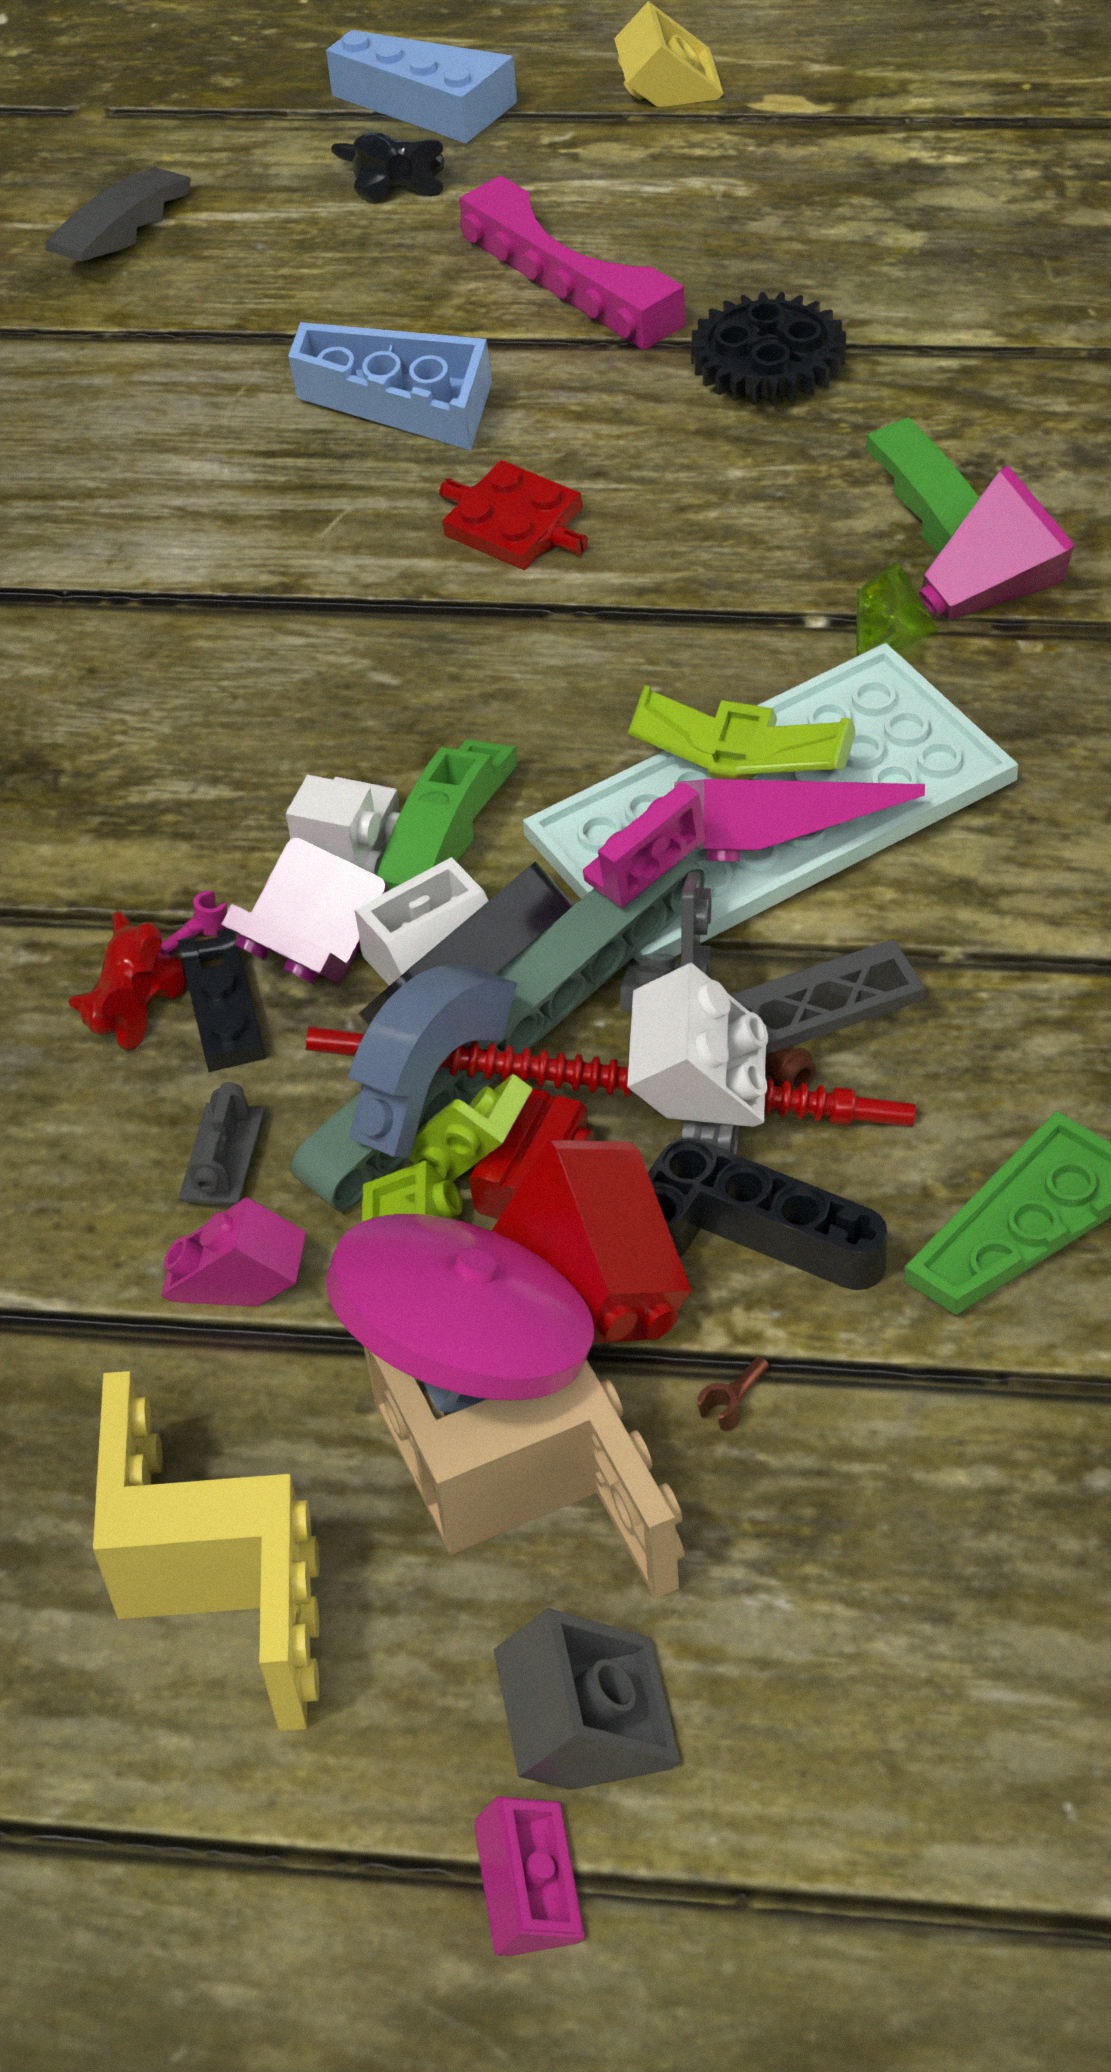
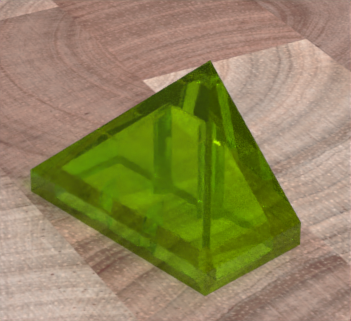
M895 562L857 590L856 657L884 643H887L894 651H897L938 631L903 569Z

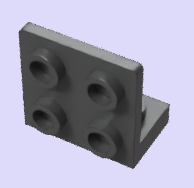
M689 872L682 890L681 963H675V956L659 953L641 955L640 962H630L621 984L620 1010H632L633 990L690 962L710 978L711 946H700V935L708 934V924L711 923L712 892L711 888H701V872Z

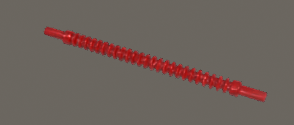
M308 1026L305 1050L355 1056L365 1033ZM472 1041L470 1047L459 1046L453 1050L435 1073H439L441 1068L446 1067L449 1068L450 1075L455 1076L458 1070H465L469 1078H473L476 1072H482L486 1080H491L493 1074H499L504 1082L514 1074L525 1083H527L528 1079H535L538 1087H542L545 1081L554 1082L555 1089H560L563 1083L571 1084L573 1091H578L580 1085H586L591 1094L595 1093L598 1087L605 1088L608 1096L613 1095L614 1091L618 1089L623 1091L625 1098H629L633 1092L627 1087L629 1061L626 1067L618 1066L616 1059H611L609 1065H603L600 1063V1058L595 1056L592 1062L587 1063L583 1061L581 1054H577L574 1060H567L564 1052H559L557 1058L548 1057L547 1050H542L539 1056L531 1055V1050L528 1047L523 1049L522 1054L514 1053L511 1045H508L505 1051L500 1052L496 1050L494 1043H490L487 1049H480L477 1041ZM766 1079L767 1091L765 1093L764 1116L769 1115L771 1109L778 1110L779 1117L785 1118L788 1112L792 1111L795 1112L796 1119L802 1120L805 1114H811L815 1122H820L822 1116L829 1118L831 1124L849 1126L852 1120L913 1127L916 1105L913 1103L855 1096L853 1089L841 1087L833 1088L832 1093H827L823 1085L817 1086L816 1091H809L806 1083H801L798 1089H793L789 1081H784L781 1087H776L772 1079Z

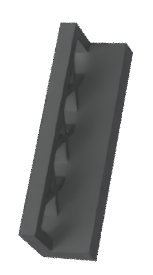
M891 939L745 989L730 996L749 1012L757 1014L763 1023L770 1027H766L768 1033L766 1055L923 1001L925 1000V987L896 941Z

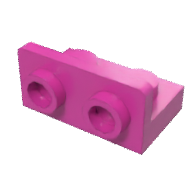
M682 781L664 797L654 800L636 820L622 831H618L608 838L604 846L598 850V857L583 869L584 881L618 906L624 908L706 839L699 792Z

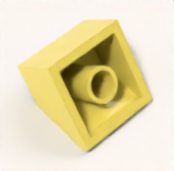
M649 1L614 38L619 55L618 63L622 67L625 77L624 85L638 100L646 98L656 107L718 100L724 94L710 48Z

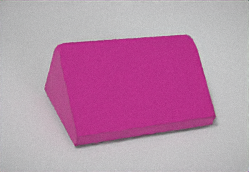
M496 1796L476 1818L474 1823L495 1955L513 1956L582 1942L585 1936L561 1802Z

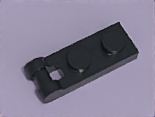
M228 928L217 930V937L195 941V937L191 936L177 940L208 1072L266 1059L239 947L234 945L236 935ZM219 959L224 961L222 965L205 969L201 967V963Z

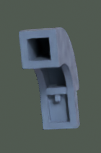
M443 965L428 969L403 984L386 1001L372 1020L352 1061L348 1078L362 1083L349 1138L393 1157H410L427 1091L439 1066L453 1050L466 1042L473 1040L502 1042L517 982L472 966Z

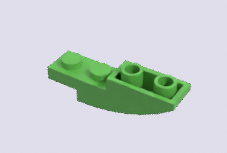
M466 739L458 749L441 747L407 798L384 851L377 876L387 883L388 891L451 857L456 862L460 859L475 840L473 819L517 766L516 746Z

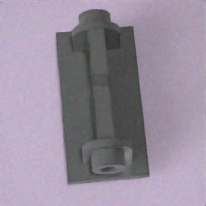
M232 1082L223 1083L220 1088L213 1091L210 1103H206L178 1197L179 1201L233 1206L241 1201L265 1115V1107L248 1106L247 1099L243 1095L244 1090L240 1085Z

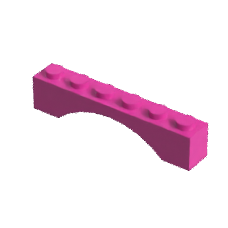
M499 175L459 197L461 212L460 228L463 237L639 348L645 350L685 326L683 285L653 267L628 266L604 262L563 246L547 234L536 220L531 208L530 193L505 177Z

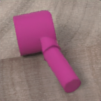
M203 891L197 894L193 900L194 917L162 942L160 952L170 955L179 948L178 939L191 936L196 937L199 934L215 936L217 935V930L226 929L221 923L227 914V903L224 902L215 908V893L213 891Z

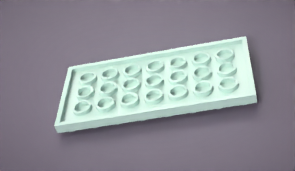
M887 643L757 705L774 709L777 717L775 726L840 722L841 718H850L855 727V738L844 770L757 774L751 780L925 784V796L760 850H740V861H706V850L693 849L686 856L705 868L707 875L704 888H711L712 892L711 923L708 924V934L700 935V943L1017 780L1018 763ZM663 751L524 819V836L582 899L593 889L591 885L584 881L583 869L598 857V850L604 846L611 835L625 829L642 815L654 800L664 797L674 788V782L711 778L706 768ZM682 914L633 958L640 962V956L645 954L659 953L673 956L681 954Z

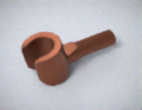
M756 1357L734 1382L729 1385L713 1383L701 1390L698 1396V1408L701 1418H705L713 1407L726 1405L728 1407L718 1418L720 1429L730 1431L737 1427L740 1421L738 1404L746 1396L747 1391L769 1369L768 1362L762 1357Z

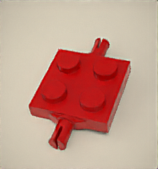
M500 460L474 486H466L450 477L445 479L446 483L444 481L441 483L439 489L440 497L458 503L442 520L444 535L448 538L524 571L540 554L552 547L558 546L577 556L582 555V552L587 548L588 537L586 535L567 529L569 522L583 508L581 493L503 460Z

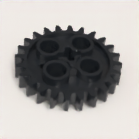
M760 292L758 300L751 301L746 295H741V304L735 305L730 301H723V311L709 309V319H699L698 330H692V342L690 345L691 364H694V374L696 376H703L704 386L716 384L717 395L724 394L730 390L733 391V401H738L744 395L751 396V403L753 405H756L761 397H768L772 405H777L779 396L785 395L790 401L796 402L797 392L799 391L813 396L815 395V385L827 388L829 386V377H839L840 366L845 365L846 331H842V321L833 320V311L831 309L820 312V302L818 301L806 306L803 305L802 295L795 297L792 301L785 300L784 292H780L775 299H768L765 292Z

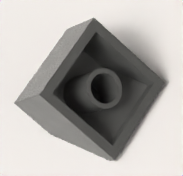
M547 1608L493 1649L518 1777L574 1790L671 1770L681 1763L651 1637Z

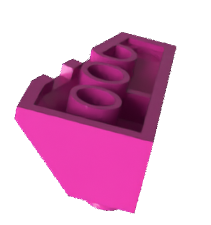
M726 779L683 781L698 791L700 795L706 839L694 849L706 850V861H740V850H760L925 796V784ZM682 781L674 782V788Z

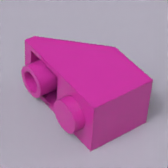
M245 1197L223 1213H215L205 1225L187 1237H179L171 1245L164 1259V1269L167 1270L161 1296L171 1302L258 1307L296 1283L306 1231Z

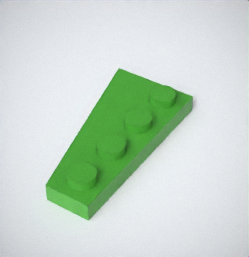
M1055 1111L905 1266L904 1282L957 1315L1111 1218V1143L1060 1112Z

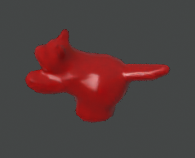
M117 911L112 915L113 937L104 951L102 971L97 984L92 991L71 997L69 1005L79 1011L82 1023L87 1025L90 1031L98 1035L116 1031L117 1042L120 1048L134 1050L142 1042L147 1030V1006L151 999L154 997L175 999L181 995L185 988L186 975L184 966L178 957L168 956L160 952L162 935L155 924L144 922L139 926H131L130 920L126 915Z

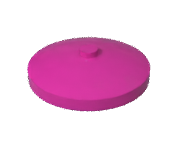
M393 1214L363 1221L353 1226L339 1240L327 1271L326 1291L329 1302L335 1314L351 1335L377 1357L398 1370L425 1383L458 1394L508 1401L528 1400L551 1395L562 1390L576 1379L592 1346L594 1338L592 1316L582 1296L564 1275L543 1258L513 1240L463 1221L423 1214Z

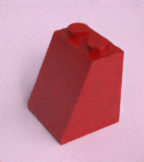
M549 1140L491 1230L513 1240L543 1258L564 1275L576 1288L592 1316L594 1325L592 1343L659 1339L676 1324L678 1310L691 1293L690 1285L640 1150L632 1142Z

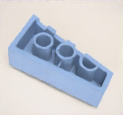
M356 30L346 33L340 40L326 49L332 96L466 144L517 103L514 56Z
M300 322L288 355L298 399L471 451L492 384L487 339Z

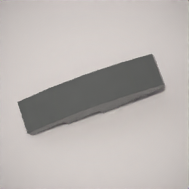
M157 167L129 176L99 193L76 211L46 241L45 250L79 261H85L136 245L137 227L163 220L164 202L190 195L191 177Z

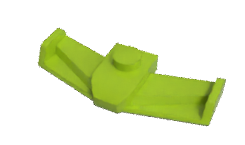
M644 685L627 734L706 768L711 779L751 780L757 774L844 770L855 738V727L850 718H841L840 722L775 726L777 717L773 708L721 700L716 717L714 718L652 691L651 687Z

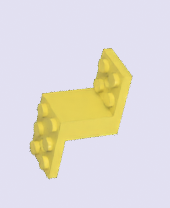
M130 1371L103 1373L93 1551L117 1618L130 1619L260 1608L259 1664L279 1731L307 1729V1702L319 1700L318 1664L316 1658H310V1639L319 1638V1609L317 1597L311 1596L310 1578L319 1577L320 1570L317 1537L311 1536L308 1500L297 1501L290 1474L151 1485V1475L161 1473L163 1456L159 1433L151 1434L148 1397H138Z

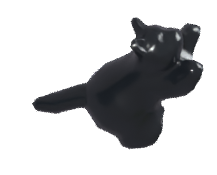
M377 132L365 133L356 138L353 144L335 143L331 147V152L338 158L353 162V171L356 177L354 189L359 196L368 201L386 199L389 190L394 187L408 188L427 196L438 195L443 190V182L435 177L443 170L445 163L444 157L441 154L443 152V144L439 140L396 141L388 135Z

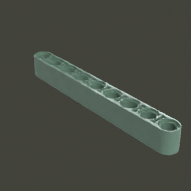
M685 856L624 908H621L593 888L495 974L517 982L502 1042L473 1041L478 1042L480 1049H487L490 1043H494L496 1050L500 1052L505 1051L508 1045H511L514 1053L522 1054L523 1049L526 1047L531 1049L682 914V890L688 873L701 872V888H704L707 875L705 868ZM472 1041L466 1042L461 1046L470 1047ZM441 1068L439 1073L434 1075L428 1088L418 1129L455 1099H460L468 1105L483 1087L489 1086L501 1075L493 1074L491 1080H486L482 1072H476L473 1078H469L465 1070H458L457 1074L452 1076L450 1075L449 1068ZM360 1093L302 1143L293 1156L291 1163V1173L337 1211L350 1209L363 1199L364 1183L391 1174L407 1159V1157L390 1156L349 1138Z

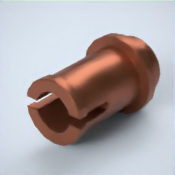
M791 1046L766 1055L765 1072L772 1076L774 1086L781 1087L784 1081H789L791 1088L798 1089L801 1083H806L808 1086L811 1084L816 1074V1066L812 1061V1055L806 1049H795Z

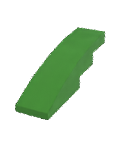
M907 417L867 434L866 451L894 477V494L922 520V537L940 554L980 498L941 449Z

